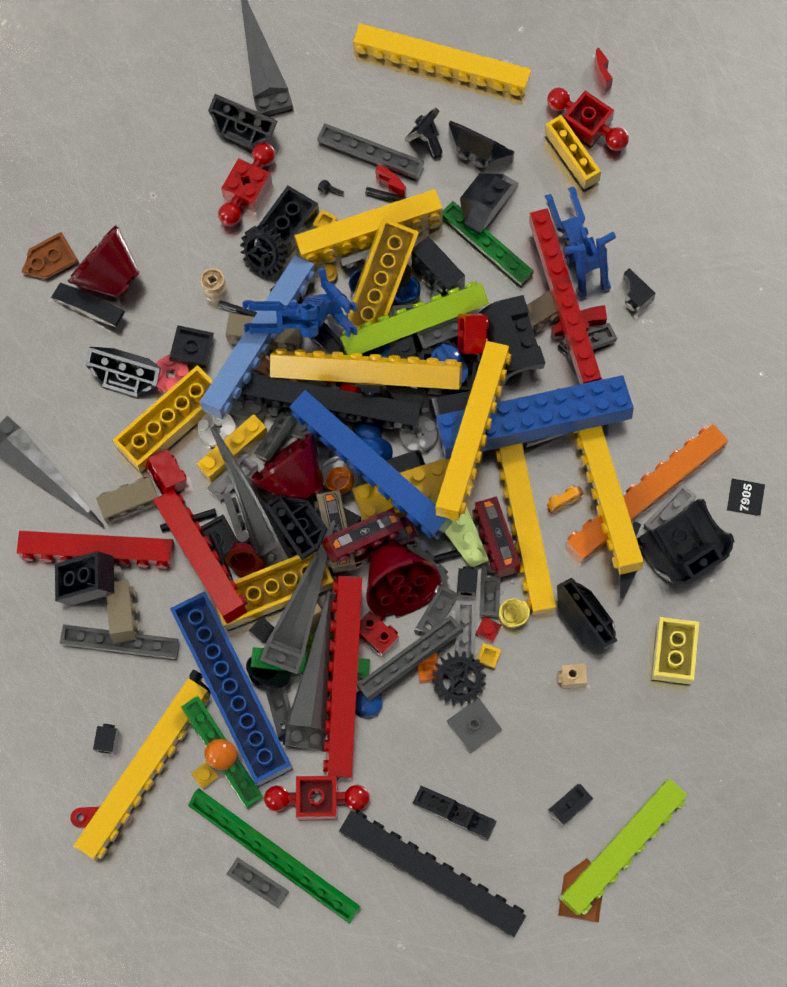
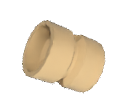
M209 268L202 273L200 282L205 296L211 300L223 298L227 292L223 273L216 268Z

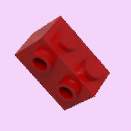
M480 313L458 314L457 349L460 353H483L486 341H488L486 337V329L489 326L487 315Z
M169 450L148 457L146 469L162 495L171 489H174L175 492L184 489L187 476L179 468L175 456L171 455Z
M369 611L360 620L359 637L379 655L384 657L399 641L398 632L391 625L387 627L383 623L384 619L381 616Z

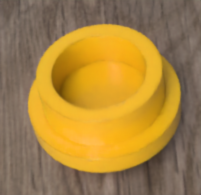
M330 264L322 266L326 269L328 281L333 282L338 275L337 269Z

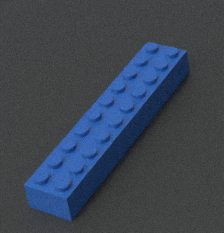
M621 375L497 402L495 414L491 413L490 417L492 419L491 428L486 430L485 433L487 435L485 447L481 446L480 452L632 419L634 407L624 376ZM465 409L436 416L437 430L445 460L451 458Z
M306 390L290 406L293 411L291 415L300 424L304 425L306 423L305 427L316 438L320 435V440L330 450L334 448V453L343 462L346 463L348 460L350 462L348 465L358 475L364 474L362 478L373 488L377 486V491L387 501L391 498L393 500L391 503L401 513L407 512L406 517L414 525L420 524L422 526L420 529L430 539L434 536L438 540L453 523L449 518L436 516V505Z
M204 591L170 608L256 786L258 787L293 769L206 592Z

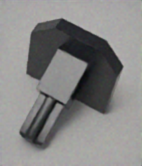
M437 108L430 110L424 116L421 114L414 121L416 125L405 137L408 142L418 136L424 142L427 141L433 156L443 153L437 139L439 133L434 123V119L440 112Z

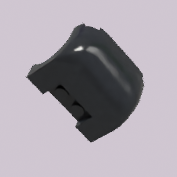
M524 295L496 301L478 312L487 315L489 326L486 329V337L488 341L509 346V354H512L510 365L505 367V370H507L505 381H501L500 386H504L507 379L516 373L529 369L544 368L546 362L532 329ZM477 353V354H476V355H478V363H479V364H480V361H481V358H482V354H483V353Z
M697 499L657 528L650 529L636 538L653 569L665 580L675 584L692 582L730 556L733 543L735 542L733 535L723 531L714 521L704 499Z

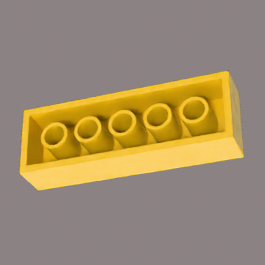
M385 218L381 219L351 302L357 304V311L353 312V310H350V313L345 315L348 316V319L357 329L361 328L360 324L371 321V324L378 321V317L389 313L419 231Z
M197 365L112 440L116 448L140 473L146 469L148 457L170 448L207 414V412L202 410L200 400L213 380Z
M443 458L401 472L400 474L428 499L433 500L439 496L450 459L445 460ZM471 481L472 490L470 495L474 494V486ZM367 483L352 488L353 497L362 521L392 507L398 518L405 517L408 514L405 511L401 513L391 503L393 501L391 498L387 501L377 491V486L373 488Z
M315 552L304 560H301L296 555L235 580L234 582L238 587L236 592L238 595L242 594L247 602L245 608L248 613L227 624L218 610L226 630L286 607ZM325 564L319 593L333 588V579L327 564Z

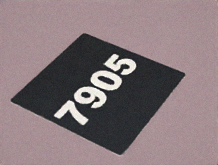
M732 478L727 510L760 516L765 484Z

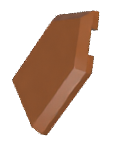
M59 232L28 250L27 259L21 273L47 279L79 261L62 232Z
M588 858L564 874L561 895L591 863ZM602 896L598 900L596 898L593 899L590 903L592 907L585 915L583 913L576 915L560 900L558 916L599 923Z

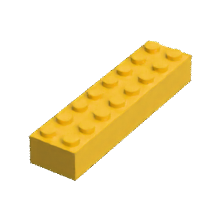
M433 189L294 235L299 257L314 263L316 268L319 264L332 263L338 258L353 255V253L368 250L372 246L383 218L419 231V233L428 228H437L440 224H443V208L437 192Z

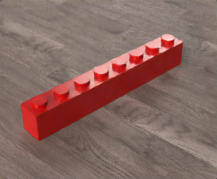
M171 489L154 499L153 501L225 622L229 624L248 613L245 608L247 604L242 594H237L236 590H238V587L234 580L231 579L229 581L227 578L229 572L224 564L219 565L218 561L220 558L215 550L211 552L209 547L212 545L207 536L202 537L201 532L203 530L198 522H193L192 518H194V515L190 508L185 509L183 506L186 502L182 495H177L174 489Z
M19 531L16 553L25 561L41 559L43 562H52L53 560L63 562L99 551L114 556V563H117L119 566L137 564L138 567L146 568L148 565H156L157 568L166 569L167 566H173L175 543L173 539Z

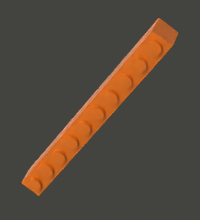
M714 424L709 427H703L695 439L692 437L684 443L685 447L680 451L678 449L673 451L669 456V460L666 462L661 461L656 465L654 472L651 474L649 472L640 479L641 482L638 485L633 484L626 490L627 493L623 497L631 523L726 447L729 440ZM598 516L593 521L589 519L583 524L581 531L578 533L574 531L567 538V548L580 563L584 562L607 543L608 535L603 533L601 525L603 522L602 516Z

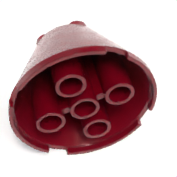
M117 225L108 231L98 246L96 245L71 274V278L67 280L70 284L118 298L129 287V283L139 275L140 271Z
M308 433L305 435L306 439L300 440L298 438L275 454L270 461L263 464L265 467L260 472L257 470L250 478L252 483L277 496L282 494L287 497L308 500L307 497L311 494L317 495L324 489L322 487L324 478L314 435Z
M396 540L389 541L386 545L373 550L369 555L370 564L366 602L374 614L386 617V614H395L396 617L403 616L420 609L436 595L435 590L437 586L441 585V575L437 567L404 545L397 543Z

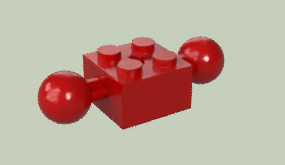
M554 88L549 92L547 102L550 108L555 111L566 110L567 112L563 118L575 135L585 143L592 146L598 137L602 135L606 138L607 146L614 151L623 150L628 145L629 135L626 130L620 127L610 128L608 126L613 120L614 109L585 90L573 103L570 101L568 91L564 88Z
M259 143L254 147L252 151L254 161L252 164L242 159H237L221 187L223 198L231 201L230 203L223 204L218 210V218L223 225L234 226L240 221V206L254 212L258 209L272 184L271 173L262 169L263 166L270 165L275 159V150L270 144Z
M296 776V792H288L282 786H272L264 795L265 805L268 809L275 812L284 810L288 804H296L297 820L338 819V804H346L350 809L358 811L364 809L370 801V794L362 785H353L346 792H338L337 776ZM317 793L322 797L319 802H315L312 799Z

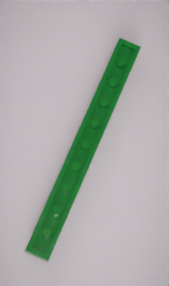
M198 788L194 792L188 804L190 808L349 924L360 909V905Z

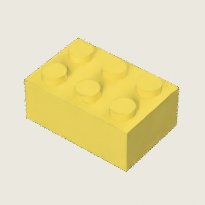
M665 617L659 618L657 622L652 680L692 684L695 675L699 622Z

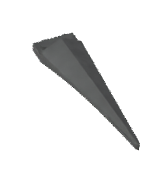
M241 0L256 110L267 116L293 109V104L285 80L248 1Z
M7 415L0 423V460L76 509L100 527H104L103 523L25 431Z
M214 426L210 427L235 489L251 546L254 548L255 553L263 560L266 568L291 558L293 555L284 541V534Z
M335 520L330 524L324 539L333 534ZM322 543L319 550L315 552L268 638L260 661L295 674L298 673L305 655L328 556Z
M331 590L326 594L304 672L285 725L283 745L323 751L325 720L327 719L326 700L328 699Z

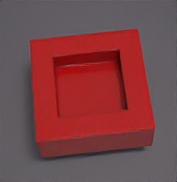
M484 616L475 635L493 643L501 628V624Z

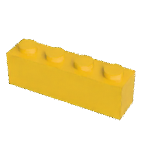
M560 115L546 123L545 135L585 190L599 182L601 170L563 116Z
M253 414L226 437L224 442L237 460L240 454L249 452L264 439L268 431L266 426ZM218 446L196 463L199 471L210 483L215 481L227 469Z

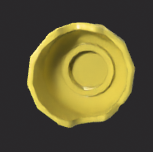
M511 598L505 600L499 607L498 616L501 622L510 628L522 626L529 619L530 609L525 601Z

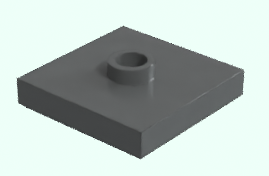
M480 698L474 700L447 720V723L469 753L502 731V728Z

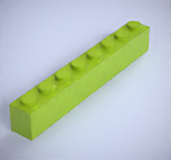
M475 280L465 284L466 288L461 290L458 287L449 290L448 295L443 297L441 294L430 297V302H417L413 304L414 308L406 310V307L396 310V315L389 317L386 314L378 317V321L371 324V321L360 324L361 328L357 329V335L350 333V337H347L345 330L342 331L343 335L339 336L345 354L351 355L352 353L367 352L455 318L458 314H465L490 304L483 284L476 283Z
M670 778L665 780L559 899L576 915L581 913L585 915L592 907L590 903L593 899L596 898L598 900L606 892L604 887L608 883L613 884L619 877L617 873L620 869L623 868L625 870L633 862L631 857L635 853L639 855L646 847L644 843L648 838L652 840L659 833L657 828L662 823L666 825L673 817L671 813L675 809L679 810L686 803L684 798L687 794Z

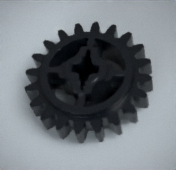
M260 224L251 227L245 232V236L241 237L244 242L240 244L244 248L240 253L246 256L243 258V261L248 260L249 262L247 266H253V272L259 270V275L265 273L266 276L274 275L283 269V265L287 263L285 258L288 257V254L284 253L288 247L282 245L285 240L279 239L281 234L276 235L275 228L269 231L268 225L263 227Z
M455 650L453 657L448 652L447 660L440 657L442 664L435 663L439 670L432 671V674L437 676L432 679V682L438 683L434 686V690H441L438 693L439 697L446 695L445 702L451 698L452 705H455L456 701L459 700L460 705L463 706L464 699L470 704L471 696L478 699L476 692L483 693L479 686L486 685V682L481 680V678L486 677V674L480 673L484 666H477L480 662L479 659L472 661L473 654L466 657V652L463 651L462 655L459 656L457 650ZM458 662L463 663L462 666H460L457 669L449 668L451 664ZM469 667L474 670V682L467 677ZM461 673L464 680L456 682L454 676H459ZM443 674L451 679L448 689L443 684ZM460 687L470 688L464 693H455Z

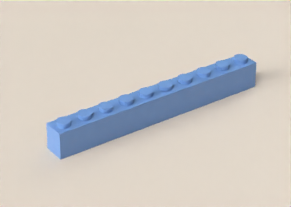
M294 255L265 301H280L284 305H290L291 302L298 304L300 297L305 295L307 286L316 277L314 263ZM258 311L251 323H277L276 311ZM250 330L244 332L200 400L203 411L220 419H223L225 414L231 411L232 403L240 397L243 386L249 383L252 372L259 367L261 358L264 354L268 353L270 344L273 340L277 339L279 333L250 334Z

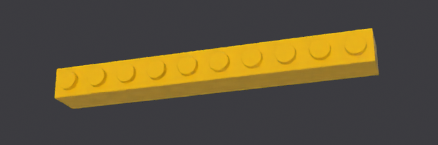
M359 23L353 40L354 51L360 54L373 55L378 59H388L393 63H403L412 68L417 67L427 72L440 73L445 77H455L464 82L470 81L479 86L492 87L497 91H507L516 96H525L531 78L530 68Z
M486 341L435 506L436 516L459 521L461 514H465L467 506L465 499L470 497L472 490L470 483L471 480H475L477 474L475 466L476 463H480L482 452H480L481 446L485 447L487 435L485 433L486 430L491 428V413L495 414L497 408L495 400L496 397L501 395L502 386L500 384L501 381H505L507 374L505 367L510 365L512 354H509V346Z
M278 348L270 355V377L459 390L462 380V362H457L455 359L438 361L437 358L419 360V357L401 359L400 356L396 355L385 358L379 354H371L369 357L362 356L361 353H352L351 355H343V352L325 354L324 351L307 353L306 350L302 349L291 352L285 348Z
M602 426L574 431L573 433H577L578 436L576 439L578 450L582 449L583 453L581 455L582 464L587 466L588 469L586 472L588 483L592 482V497L594 500L597 499L598 505H596L597 513L603 519L601 523L604 534L607 533L608 550L612 551L614 555L612 557L613 566L615 569L618 568L619 575L642 570L643 558Z
M522 443L498 448V451H495L497 462L501 463L502 469H499L500 479L505 482L503 494L504 498H508L509 506H506L508 517H512L513 524H510L512 536H516L517 542L514 543L517 554L520 555V573L523 572L525 579L522 580L523 591H527L528 594L526 603L532 615L553 612L556 609L523 446Z
M187 679L73 845L77 850L95 862L98 858L102 859L107 852V845L110 841L113 842L119 834L117 830L122 824L125 825L131 816L129 813L132 808H136L140 804L143 792L150 789L154 782L152 779L156 773L160 774L163 770L166 758L174 754L176 750L175 745L186 736L188 732L186 729L190 725V721L182 711L181 706L196 696H199L204 706H206L210 700L208 690L191 679Z

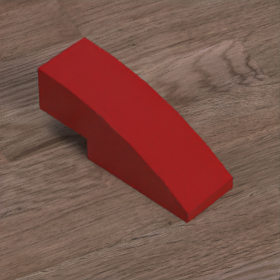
M605 305L581 310L586 330H589V327H598L606 324L607 314ZM560 322L551 328V338L565 337Z

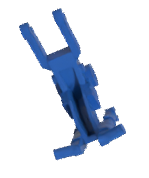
M573 186L568 188V191L570 192L569 196L577 217L561 222L552 195H545V199L547 200L546 205L550 210L556 230L563 233L564 240L567 242L568 247L563 248L565 259L568 264L576 262L578 279L576 291L581 299L587 297L585 274L589 271L600 268L601 286L603 285V290L611 289L608 279L609 268L605 244L614 240L616 235L614 232H611L602 238L596 239L595 246L593 237L588 238L587 227H583L585 215L579 202L576 188Z
M322 267L318 269L321 287L325 290L326 294H319L313 297L307 296L302 304L291 302L290 305H284L280 301H243V309L248 308L249 311H276L277 323L244 324V332L250 330V334L282 333L285 329L296 328L301 330L303 337H315L318 335V327H321L326 320V316L331 314L335 321L343 327L345 335L350 337V333L357 335V327L348 319V316L343 314L341 307L346 313H350V310L356 312L357 304L350 302L345 294L328 281L326 269Z

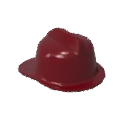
M234 542L233 547L225 556V563L241 578L266 568L265 563L255 553L254 548L247 543Z

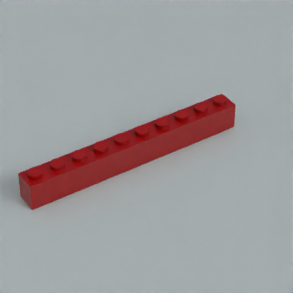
M546 208L531 212L529 224L579 384L601 380L602 377L549 210Z
M338 576L336 581H333V592H336L335 600H332L331 611L335 612L334 620H331L330 624L333 640H330L329 652H332V660L328 662L331 680L328 679L327 691L330 692V700H326V711L329 712V720H325V731L328 732V739L324 740V752H327L326 760H323L322 771L326 772L325 776L352 777L363 577Z

